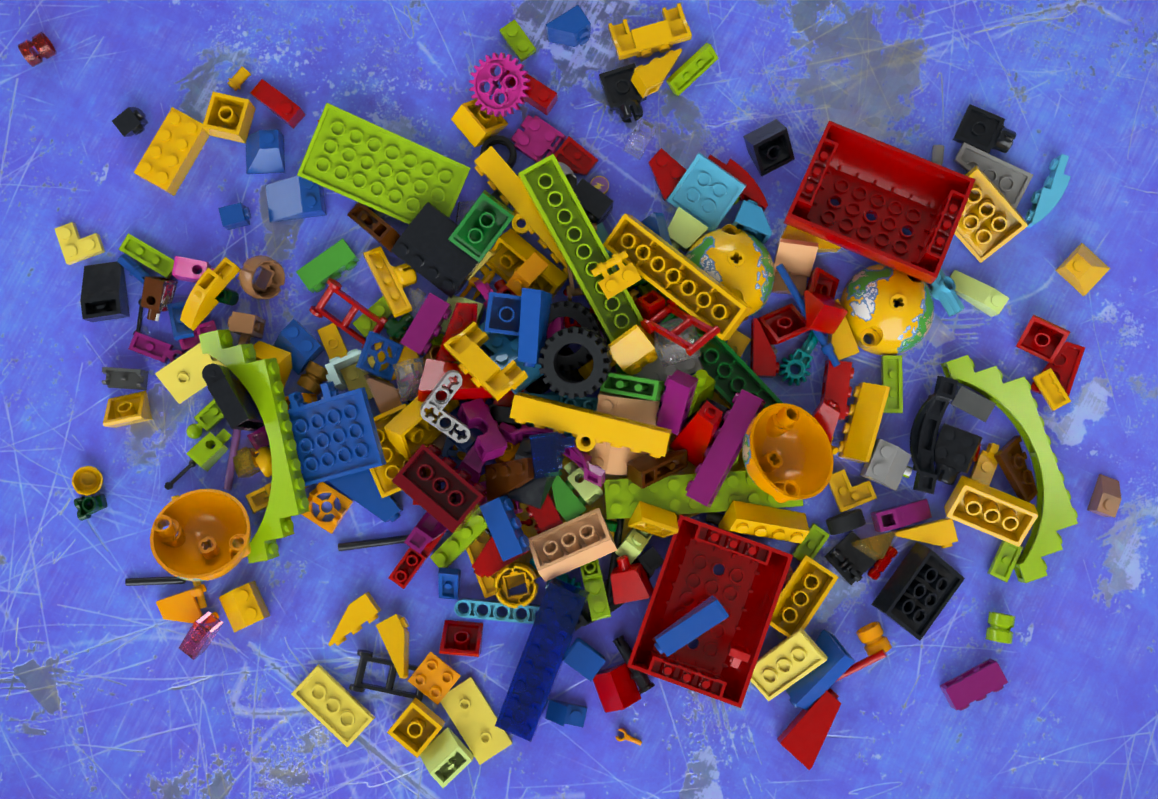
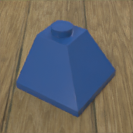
M278 129L258 130L248 135L246 140L247 174L285 173L284 135Z

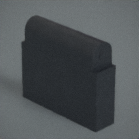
M206 365L202 371V377L231 429L256 431L263 427L264 422L254 400L229 368L221 365Z

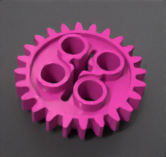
M501 52L498 57L497 53H493L492 58L486 55V62L480 59L481 66L474 65L477 72L470 73L474 80H469V83L474 84V87H471L469 91L475 92L471 98L478 99L475 105H482L481 111L487 110L488 115H492L494 112V116L499 117L501 112V115L506 117L507 111L509 114H514L513 108L520 110L518 104H525L522 98L529 97L525 90L531 89L529 86H526L530 79L524 77L528 74V71H522L525 65L518 64L519 59L517 58L512 60V55L510 54L505 57V53ZM497 66H499L501 69V72L498 76H496L494 73V70ZM514 77L516 84L511 88L509 81ZM498 81H499L500 84L502 85L501 88H499V85L497 84ZM488 82L490 89L488 92H485L484 85ZM503 93L505 100L500 104L499 96Z

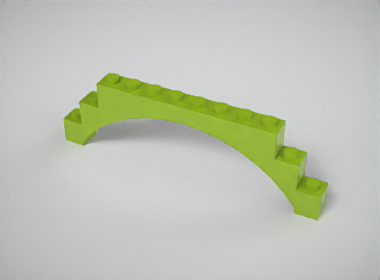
M229 329L215 330L199 335L203 354H210L219 360L242 382L260 412L269 439L272 458L271 491L264 518L249 543L251 552L247 556L249 563L267 561L279 556L276 539L295 534L291 516L310 511L309 500L305 491V482L300 468L301 463L298 459L296 442L292 432V423L288 414V404L283 391L284 386L280 377V368L276 358L257 361L253 343L233 346V338Z
M968 355L942 363L941 366L945 377L957 380L958 383L979 392L990 401L996 403V406L1015 426L1025 443L1035 473L1038 491L1036 504L1038 517L1032 526L1027 544L1017 560L1014 570L1018 581L1023 583L1048 576L1046 572L1047 565L1041 557L1063 550L1061 545L1062 538L1056 531L1078 524L1076 519L1078 515L1071 505V495L1064 486V476L1056 464L1058 460L1055 453L1051 450V440L1043 428L1044 421L1038 414L1037 402L1031 395V385L1025 376L1003 383L1002 372L997 366L974 372V362Z

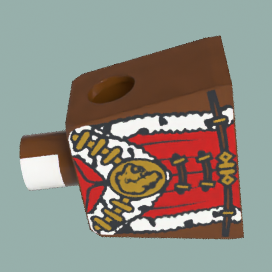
M145 276L141 307L149 309L147 319L159 321L161 311H168L167 304L172 303L178 281L163 277Z

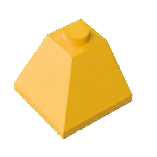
M1081 243L1055 271L1082 296H1085L1110 268Z

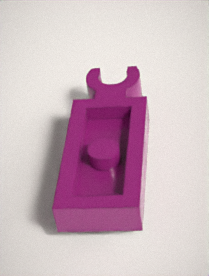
M136 331L128 348L164 363H167L168 358L172 362L177 354H184L181 350L172 351L173 345Z

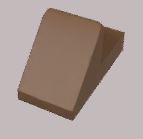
M775 272V281L771 293L791 295L779 272ZM788 272L801 296H805L807 276L792 275L791 272Z

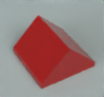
M816 267L811 272L806 290L827 295L834 299L839 279Z
M805 290L807 329L830 335L834 334L848 310L830 296Z
M792 303L758 318L770 345L782 343L810 330L807 329L806 319Z
M1033 314L1016 347L1052 364L1070 331Z
M445 620L439 654L479 657L482 647L483 623Z
M626 663L601 671L593 678L605 713L624 710L641 699L635 680L631 679V672Z

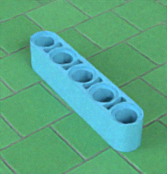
M461 598L454 607L455 613L459 617L542 625L547 623L550 617L549 609L544 605L528 604L525 607L519 605L518 608H509L500 601ZM462 602L468 604V612L460 611L459 604ZM481 604L486 605L488 613L481 614L478 611V606ZM498 607H506L508 610L507 615L500 616L497 612ZM524 608L527 611V616L524 618L518 617L517 609ZM544 610L547 616L545 619L540 620L536 617V612Z

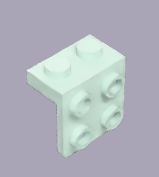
M353 349L347 352V356L342 358L338 356L330 359L329 363L325 365L328 372L326 375L328 382L333 381L335 388L341 391L347 389L340 370L357 363L362 350Z

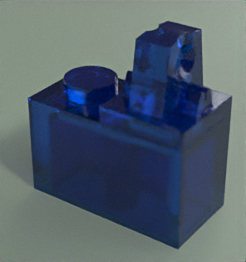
M558 432L530 435L535 479L559 476V470L563 469L561 457L557 458V456L565 452V448L575 446L574 436L563 437V434H558Z

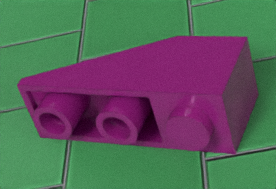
M927 499L871 512L876 532H885L932 518Z

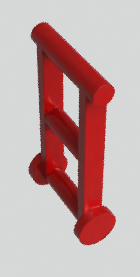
M332 278L327 280L329 286L318 304L311 306L309 309L313 315L319 318L326 317L363 344V346L366 339L349 327L358 310L377 323L373 329L375 333L380 334L385 323L388 321L383 316L379 318L341 290L342 285ZM333 293H336L352 305L343 321H340L324 309Z
M668 299L666 301L667 306L650 320L643 319L640 322L642 328L648 334L656 331L685 348L689 356L693 355L720 332L718 326L711 327L680 310V307L671 299ZM670 313L684 320L672 331L657 324ZM691 325L706 332L693 344L679 337Z

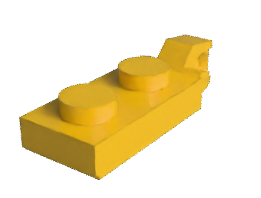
M989 443L986 451L982 450L981 454L978 455L977 462H975L969 478L990 486L998 465L994 455L998 452L1000 445Z

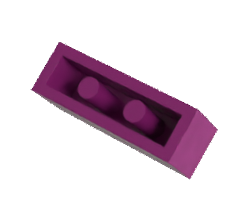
M429 293L400 343L421 356L424 353L427 354L433 345L431 343L434 336L438 337L443 328L441 324L444 319L446 321L449 319L452 310H450L452 306L434 294Z
M676 370L667 377L664 384L666 391L663 392L660 399L662 406L656 415L658 417L657 426L671 429L672 433L676 435L681 432L686 425L699 379L680 370Z
M989 659L940 685V688L952 708L964 710L970 706L971 702L985 699L987 697L986 694L992 691H1000L1008 681L997 661Z

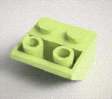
M449 727L439 734L419 755L429 774L442 788L452 781L474 758L472 752Z

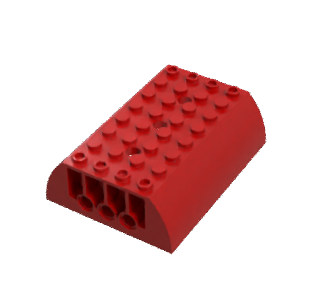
M829 121L788 211L784 224L932 284L939 274L975 179ZM836 199L840 205L834 206L830 200ZM866 214L874 215L875 220H868ZM902 229L910 230L911 235H905Z
M680 514L677 522L678 533L672 536L627 667L741 708L793 555ZM716 564H722L724 567V571L720 575H716L713 572ZM712 595L718 599L729 617L697 637V647L690 648L686 644L668 657L665 653H659L654 646L656 643L655 636ZM730 641L750 650L751 656L748 663L741 661L738 669L730 666L731 662L729 660L731 656L728 655L727 649Z

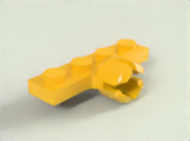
M381 246L364 252V258L394 318L411 312L412 306L403 289L417 282L415 270L411 269L407 263L391 266Z

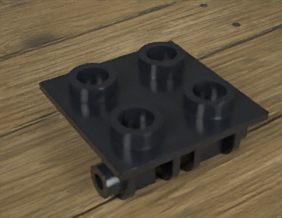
M853 531L824 556L850 585L855 581H860L863 578L861 575L879 560Z

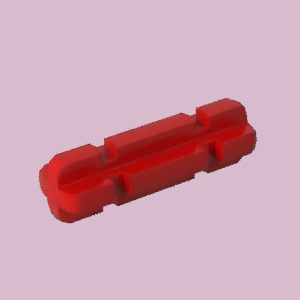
M888 546L885 550L886 553L879 557V560L873 565L874 568H871L867 573L870 578L877 580L881 575L880 572H883L892 561L891 558L897 555L898 551L894 547Z

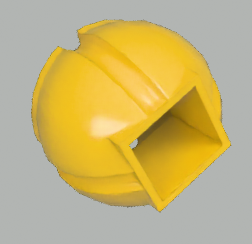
M514 563L513 566L508 564L501 568L493 584L494 588L497 589L495 593L497 599L509 608H518L519 605L525 607L535 599L539 584L535 581L537 579L535 572L529 566L522 563ZM524 574L527 592L509 595L506 577Z

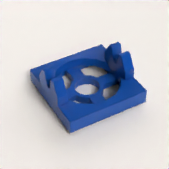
M369 331L356 368L372 376L391 381L404 346L378 333ZM377 342L382 343L380 349L376 351L371 349L373 344ZM388 346L391 349L392 357H389L387 352ZM380 351L385 353V359L382 362H379L377 359ZM368 354L374 357L375 364L373 369L368 363ZM389 363L387 368L379 371L382 364Z

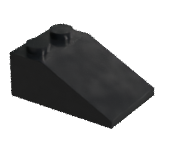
M523 437L514 460L533 458L534 478L521 487L511 490L507 496L511 500L541 509L564 456L558 447Z

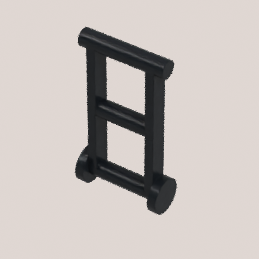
M357 651L360 660L355 682L350 684V690L364 692L365 689L412 699L416 697L422 702L424 694L418 689L416 694L393 689L397 671L392 660L373 657V652ZM367 661L390 665L385 687L363 683ZM409 664V670L415 671L419 667Z

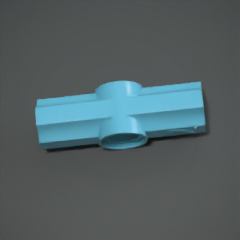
M940 269L936 280L930 284L929 289L932 297L941 302L948 316L951 317L964 310L965 307L954 291L956 288L955 282L949 276H945L942 269Z

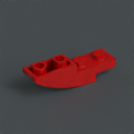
M710 154L708 159L747 185L739 196L740 201L752 200L758 203V206L762 207L764 212L768 206L760 187L749 173L731 158L727 164H724Z
M445 532L432 542H429L421 554L410 547L388 578L405 589L440 542Z

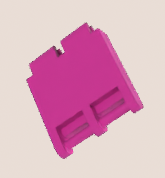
M527 115L521 124L524 132L518 128L511 141L515 143L514 146L517 150L537 163L541 161L547 151L549 153L546 157L552 155V153L555 154L557 146L562 140L566 139V136L535 115L533 118ZM557 137H559V139L552 147L551 145L553 144V142L556 140Z

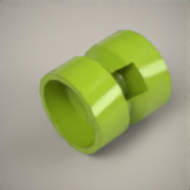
M989 612L988 623L990 627L986 630L985 639L1012 644L1013 632L1010 629L1014 627L1015 616Z

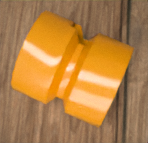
M878 621L867 624L856 631L859 640L865 643L864 649L868 656L882 649L887 652L892 648L888 638L882 636L883 629Z

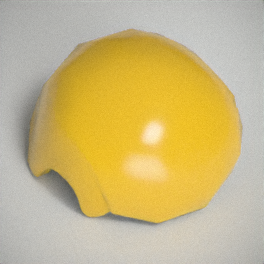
M261 447L255 451V454L259 453L255 460L262 473L266 477L272 476L271 451L269 447Z
M80 467L73 474L72 485L78 494L92 495L101 489L103 476L96 467Z

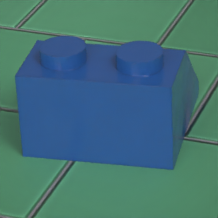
M579 5L546 24L547 40L549 42L576 47L578 45L582 46L589 41L591 23Z
M294 319L280 332L273 345L291 353L292 369L298 375L305 370L309 360L314 361L325 349L303 325Z

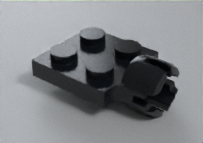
M635 63L599 74L610 111L618 110L622 121L625 123L632 122L630 118L632 115L635 121L643 117V109L640 103L646 100V97L642 98L631 82L634 69L636 68Z
M969 104L953 140L961 144L965 142L988 154L991 149L1007 153L1013 144V139L1016 138V132L1005 128L1004 118Z
M944 423L934 451L935 475H938L937 480L953 485L960 472L968 473L982 437Z

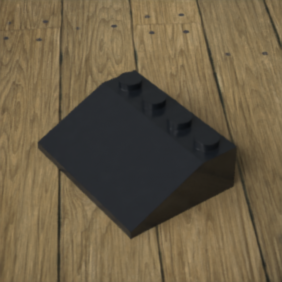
M427 202L399 237L391 252L452 298L461 291L479 265V262L448 240L458 224L430 202Z
M916 542L871 605L920 641L965 578L934 551Z

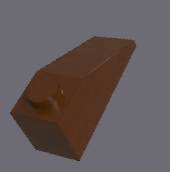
M358 202L347 214L390 252L401 236L393 227L364 204Z
M687 450L667 451L665 457L661 456V458H655L649 454L641 455L627 462V479L641 489L650 486L688 467Z

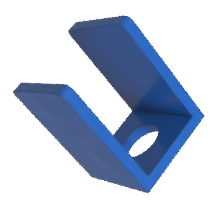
M579 637L576 638L564 655V662L590 682L606 662L605 656Z

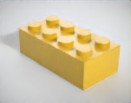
M172 107L134 173L175 196L210 135L203 129L201 122Z
M963 475L960 477L944 506L946 517L1020 547L1038 517L1034 504Z

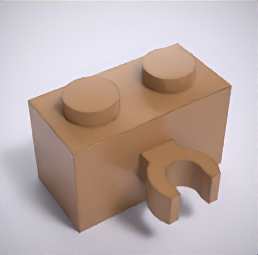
M232 311V316L228 318L229 331L241 335L238 345L250 344V337L263 338L266 320L256 315Z

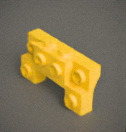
M678 3L676 8L669 10L666 7L662 8L663 21L632 29L631 32L627 19H623L621 24L614 26L612 23H609L608 30L618 59L623 60L636 56V58H647L652 53L659 51L664 53L669 51L674 44L691 40L692 34L685 19L681 3Z
M473 322L464 331L450 338L443 345L459 362L458 368L465 375L469 373L472 376L471 381L478 388L482 386L498 401L509 390H515L528 378V375L517 366L514 360L501 370L480 348L489 337Z

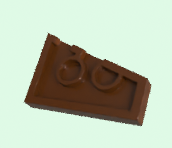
M1017 435L1003 446L994 457L1017 497L1030 502L1038 494L1032 472L1027 469L1025 463L1027 455L1026 452L1021 450L1019 443L1022 442L1021 436Z
M533 458L485 465L487 503L498 497L508 495L511 490L519 488L534 478Z

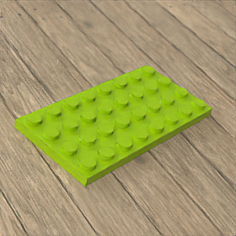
M326 103L297 175L410 225L427 202H430L450 218L471 168Z

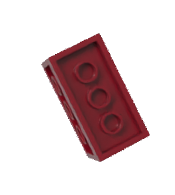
M422 444L393 478L392 482L452 533L458 532L488 497V494L485 493L487 489L479 482H472L470 480L472 476L465 470H458L455 467L457 464L451 458L443 457L441 455L442 451L434 444ZM426 469L431 470L430 476H426ZM441 482H446L445 489H441ZM456 495H461V502L456 501Z

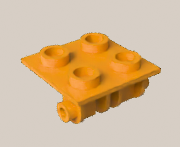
M430 651L408 679V682L438 705L461 675Z

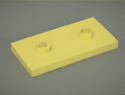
M198 343L157 371L155 375L180 404L207 386L202 377V371L206 365L217 364L226 366L210 354H203L201 343Z
M800 628L757 660L750 681L770 701L827 661L828 657L808 634Z
M320 664L291 693L347 748L375 718Z
M472 676L449 690L442 699V706L479 765L513 744L510 736Z

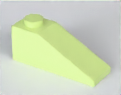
M954 270L950 275V278L953 279L956 285L954 290L956 294L990 317L1000 314L1009 300L1007 296L995 288L957 270Z

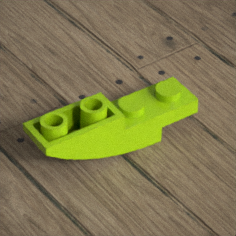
M596 559L580 566L592 621L611 617L599 560Z

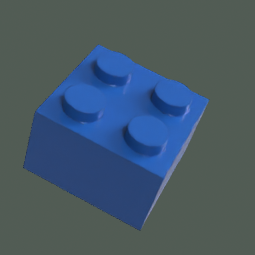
M489 292L484 331L519 336L521 296Z

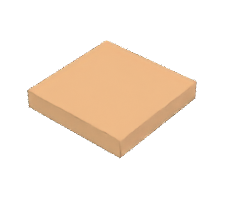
M780 238L774 259L775 272H778L776 266L783 263L787 272H791L792 275L810 277L818 251V243Z

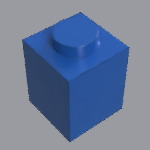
M241 202L218 208L222 225L227 230L250 225V210Z

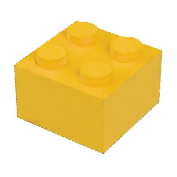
M212 92L202 127L210 136L246 143L256 108L248 99Z
M415 697L387 733L418 758L443 728L445 721Z

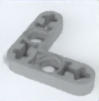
M449 370L421 405L420 414L425 421L456 442L464 443L470 438L468 426L444 410V407L461 387L463 381L458 371ZM456 375V379L458 382L451 383V385L449 386L451 391H449L445 386H442L443 384L448 386V384L450 383L449 377H455ZM438 391H445L447 393L444 400L436 399L435 395ZM425 408H433V413L437 415L436 421H433L435 416L432 414L426 415ZM444 417L451 420L450 425L447 427L440 425V420ZM454 425L459 431L464 429L465 436L460 435L458 437L457 431L453 429Z

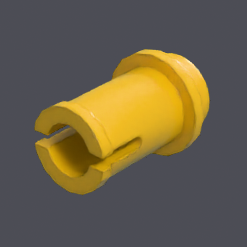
M241 66L232 78H228L227 84L235 91L240 90V86L251 74Z

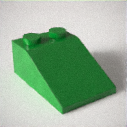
M484 190L448 240L480 263L515 217V212Z

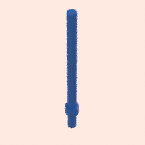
M782 263L776 266V269L806 319L805 301ZM812 330L822 346V352L828 356L833 367L841 364L833 351V345L827 341L824 334Z

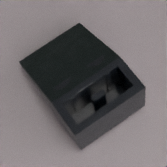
M118 261L84 266L80 299L83 320L98 322L130 317L124 267Z

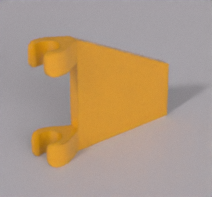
M204 584L156 601L159 611L165 620L210 625L219 619L217 612L203 616L195 597L201 596L203 592L207 591Z

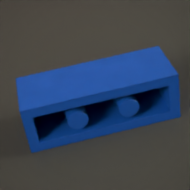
M507 495L479 506L503 562L531 550L529 539L524 535L521 521L515 515L513 503Z

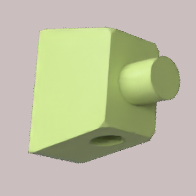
M680 207L676 210L668 227L672 246L685 253L708 230L706 225Z
M573 461L564 467L569 474L567 479L589 506L604 494L599 486L585 479L581 483L578 482L580 478H584V472Z

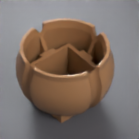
M258 255L247 258L246 262L243 263L242 270L239 271L237 279L245 293L253 298L271 299L280 293L279 286L285 283V273L282 266L276 260L268 256ZM259 267L262 269V271L258 276L255 284H253V275L256 269Z

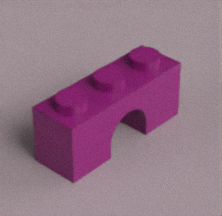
M483 399L462 403L457 413L460 421L466 424L469 429L477 428L483 432V435L478 436L474 444V448L481 461L485 462L503 456L507 448V441L501 435L497 421L493 420L489 406L484 403Z

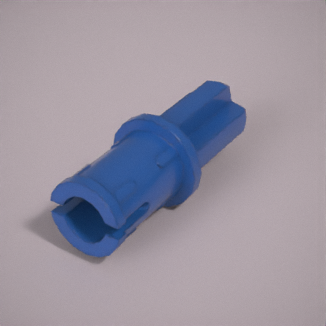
M125 253L118 258V263L130 272L129 275L134 276L144 285L145 276L150 275L141 268L142 265L134 262Z

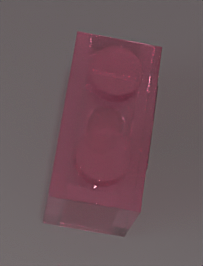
M209 611L195 621L179 649L193 660L196 659L208 648L223 622Z

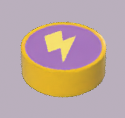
M596 176L591 180L590 184L603 194L608 192L609 182L605 177Z

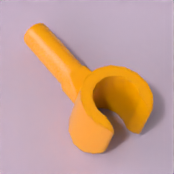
M472 277L469 280L468 286L459 297L464 298L472 287L476 288L474 282L479 280V278Z
M624 728L618 729V731L624 733V737L615 736L616 740H627L641 746V740L628 735Z

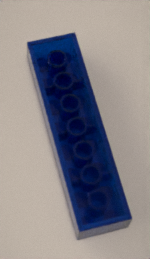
M553 578L549 582L496 721V727L530 742L532 741L590 592L557 578Z

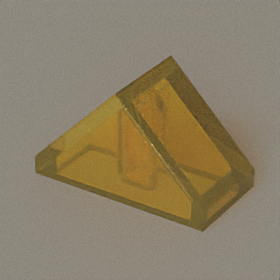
M893 531L851 542V544L873 560H879L884 558L895 533Z

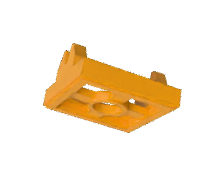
M320 482L309 493L307 498L310 511L301 515L333 534L352 505L353 500L325 482ZM322 493H331L329 499L321 500L317 497ZM336 498L339 499L341 504L339 511L335 509L334 501ZM326 501L332 504V510L328 513L322 510V504ZM313 502L319 505L320 513L317 517L312 511ZM333 514L336 516L331 521H322L325 515Z

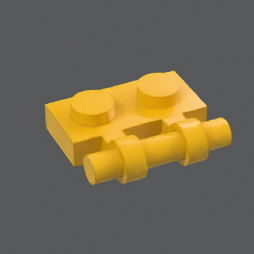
M625 250L619 254H613L611 259L604 263H598L597 267L591 270L594 277L602 274L604 279L599 281L598 285L607 300L642 279L632 262L626 266L623 264L622 261L629 257ZM617 265L619 270L609 275L607 270Z

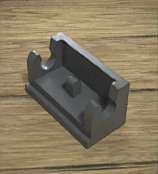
M102 367V373L106 374V380H102V384L107 385L108 388L147 390L148 371Z
M957 384L954 400L950 401L951 405L984 422L987 421L996 403Z

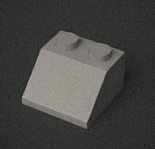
M876 439L870 462L864 464L860 475L897 491L912 455L894 444L882 439Z

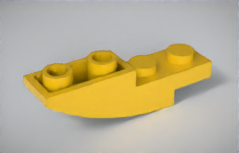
M226 257L213 271L207 268L189 294L180 321L194 331L219 303L215 298L241 269Z

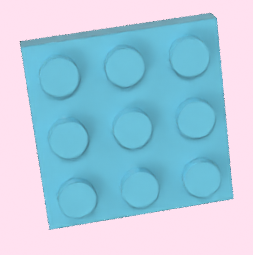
M699 152L667 199V202L677 209L678 207L682 208L706 225L708 231L711 232L716 230L747 185Z

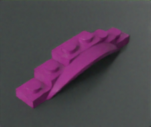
M504 422L499 425L501 435L514 446L521 443L523 437L558 447L562 454L570 458L582 469L585 480L599 487H602L604 484L605 470L598 465H592V456L579 450L573 438L565 437L546 427L541 429L528 427L523 424L520 429H517L514 425H508Z
M474 445L457 469L465 470L472 476L470 480L478 483L482 466L485 462H482ZM456 495V501L461 502V495ZM426 512L404 543L421 554L426 545L443 534L447 528Z

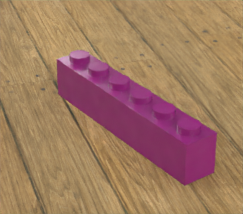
M743 389L734 396L732 409L727 410L725 413L723 426L716 430L714 443L712 446L709 445L704 454L706 456L703 463H699L695 470L697 474L695 479L691 480L686 487V496L709 508L742 448L743 438L749 424L762 411L765 405L763 399Z

